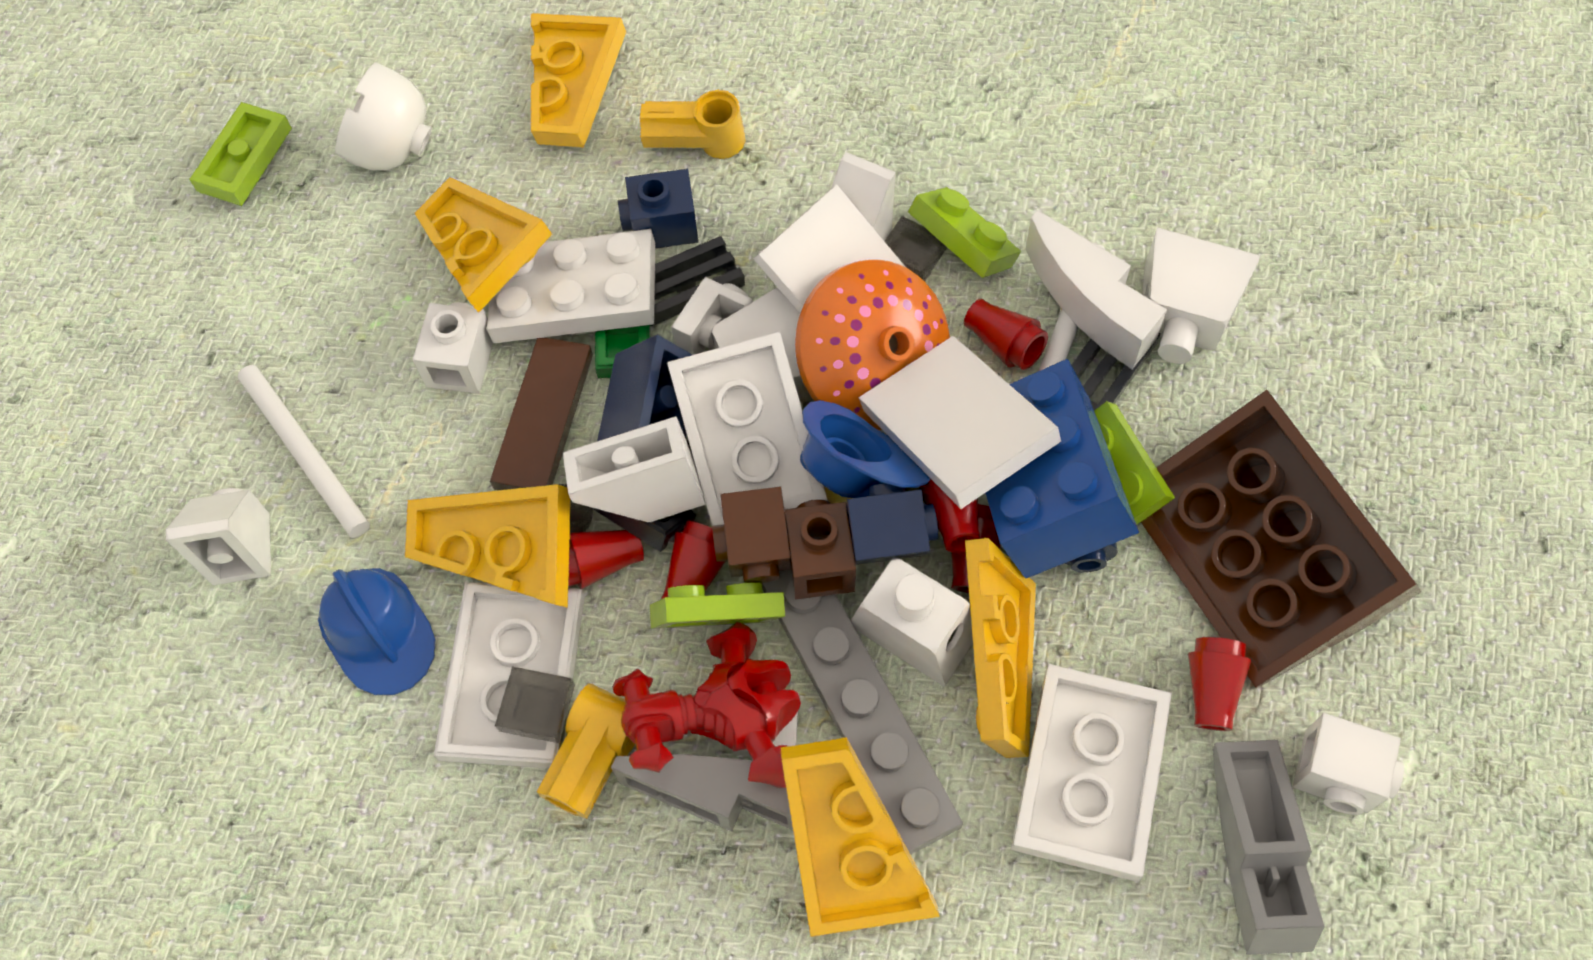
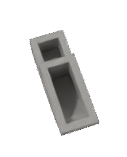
M1278 740L1217 742L1213 747V758L1221 829L1228 872L1246 954L1313 952L1325 926L1306 866L1312 850Z

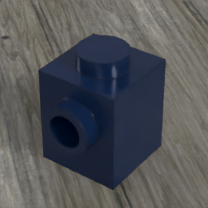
M688 169L625 177L628 199L618 200L623 232L651 229L655 240V249L699 243Z
M883 483L868 487L869 496L847 499L846 509L855 565L890 561L893 557L899 559L921 557L930 552L929 541L938 540L935 508L933 504H923L922 490L906 491L905 487Z

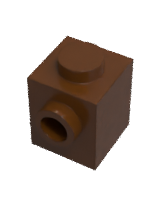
M781 486L720 494L724 524L712 526L716 561L728 560L731 578L743 576L744 583H767L780 579L779 571L791 570Z
M818 499L803 502L793 509H785L795 600L855 592L856 566L846 503L831 504L829 501Z

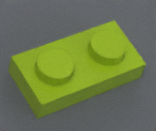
M241 102L189 180L196 191L242 206L292 129L286 115Z
M948 187L916 195L908 213L981 278L1013 267L1022 251L1007 239V234L1001 227L986 221L973 210L964 195Z
M1106 401L1094 412L1137 525L1175 499L1118 406Z
M762 583L732 584L726 586L727 595L705 596L703 585L668 588V597L649 605L651 629L732 625L736 622L743 624L770 622L785 617L784 593H763Z

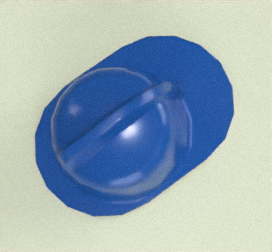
M821 400L809 402L803 409V424L808 431V436L800 455V462L803 468L832 492L841 497L860 498L869 496L868 487L886 483L898 487L918 488L928 484L930 478L888 435L875 429L851 410L838 404Z
M380 568L353 570L348 573L338 569L333 572L334 581L328 586L321 598L318 623L322 637L344 674L357 688L373 695H396L413 688L427 674L435 658L436 639L428 619L406 584L396 574Z

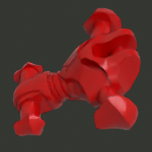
M736 622L728 629L706 640L711 655L720 658L721 663L713 665L708 679L697 688L693 696L691 693L684 696L681 693L677 695L675 690L650 694L649 688L652 685L653 678L644 674L639 669L615 680L612 686L614 694L624 696L626 701L621 716V726L625 735L636 744L637 751H634L629 757V762L633 769L660 773L663 767L674 758L662 742L683 740L684 734H688V731H690L691 734L714 739L733 751L747 749L753 759L749 769V782H759L777 788H786L781 747H787V745L775 746L773 741L780 731L793 720L800 709L801 701L798 692L784 690L791 679V672L787 663L780 660L748 659L754 651L757 642L756 634L749 626Z

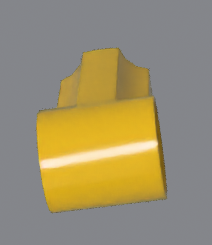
M719 89L708 91L696 101H645L644 104H641L639 117L640 137L644 148H703L709 156L725 159L738 154L744 147L746 139L739 101L735 95L728 91Z
M591 683L581 690L574 701L566 721L565 731L567 736L537 790L541 798L575 816L586 819L589 817L612 772L611 767L616 756H628L635 746L631 739L625 735L621 726V716L626 704L624 698Z

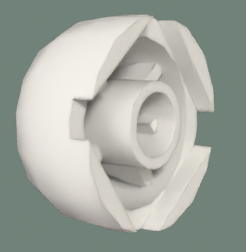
M375 62L368 68L355 92L361 95L354 109L352 110L348 107L346 109L337 135L335 153L347 162L368 170H391L402 165L411 152L418 156L422 154L430 138L432 128L424 124L426 105L422 93L415 84L399 72Z

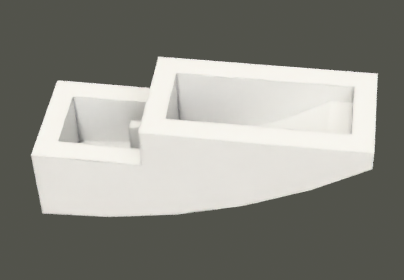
M1037 210L1030 220L1025 249L1038 276L1057 304L1085 334L1103 350L1133 370L1156 341L1167 309L1125 285L1131 267L1130 264Z

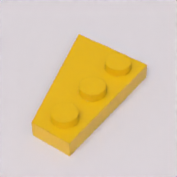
M451 177L414 213L433 245L444 258L449 271L460 284V289L478 313L518 270L536 255L538 249L552 235L542 219Z
M555 484L408 500L405 543L406 558L568 608L570 496L567 487Z

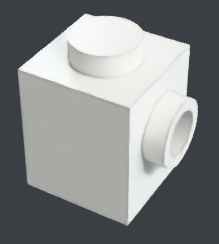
M455 302L450 305L429 303L413 356V362L427 388L480 393L493 345L487 331L488 320L483 309L478 313L472 305Z
M1323 713L1305 730L1292 788L1324 798V805L1341 813L1350 815L1368 813L1387 799H1393L1400 789L1404 776V763L1397 760L1401 738Z

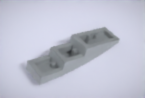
M672 754L674 758L663 767L660 773L649 770L633 769L629 762L630 756H616L611 767L619 784L731 832L742 809L793 830L787 789L777 788L765 783L749 782L748 775L751 760Z

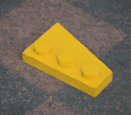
M531 13V27L534 32V45L531 46V61L534 65V83L531 84V132L537 144L584 148L626 34L621 17Z
M989 538L965 541L978 700L976 710L977 729L981 741L1005 758L1029 757L1036 583L1030 577L1025 579L1014 562Z
M847 737L781 747L782 765L810 937L940 917L937 903Z

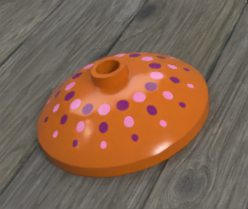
M863 260L846 264L829 273L815 286L801 310L795 338V352L800 376L814 401L821 400L838 404L860 416L875 429L882 430L864 412L859 397L949 339V327L943 308L932 289L923 279L908 268L885 260ZM892 335L897 339V351L895 353L889 347V340Z

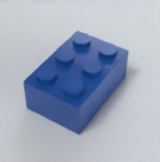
M1068 358L1009 384L1058 427L1061 442L985 493L1000 544L1025 579L1138 534L1136 522L1090 398Z

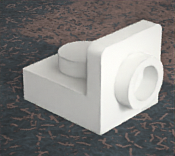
M705 277L671 327L674 344L693 355L702 353L706 347L709 349L713 348L714 343L711 330L714 325L749 305L753 300L742 289L733 284L725 283L722 285Z

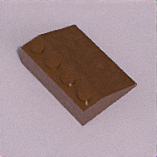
M1268 390L1262 392L1156 467L1175 499L1141 521V523L1219 636L1246 644L1245 657L1251 659L1247 676L1255 688L1263 686L1370 626L1421 593L1420 588Z

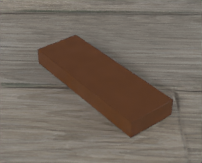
M547 337L537 338L490 479L494 490L553 485L593 357L590 345Z

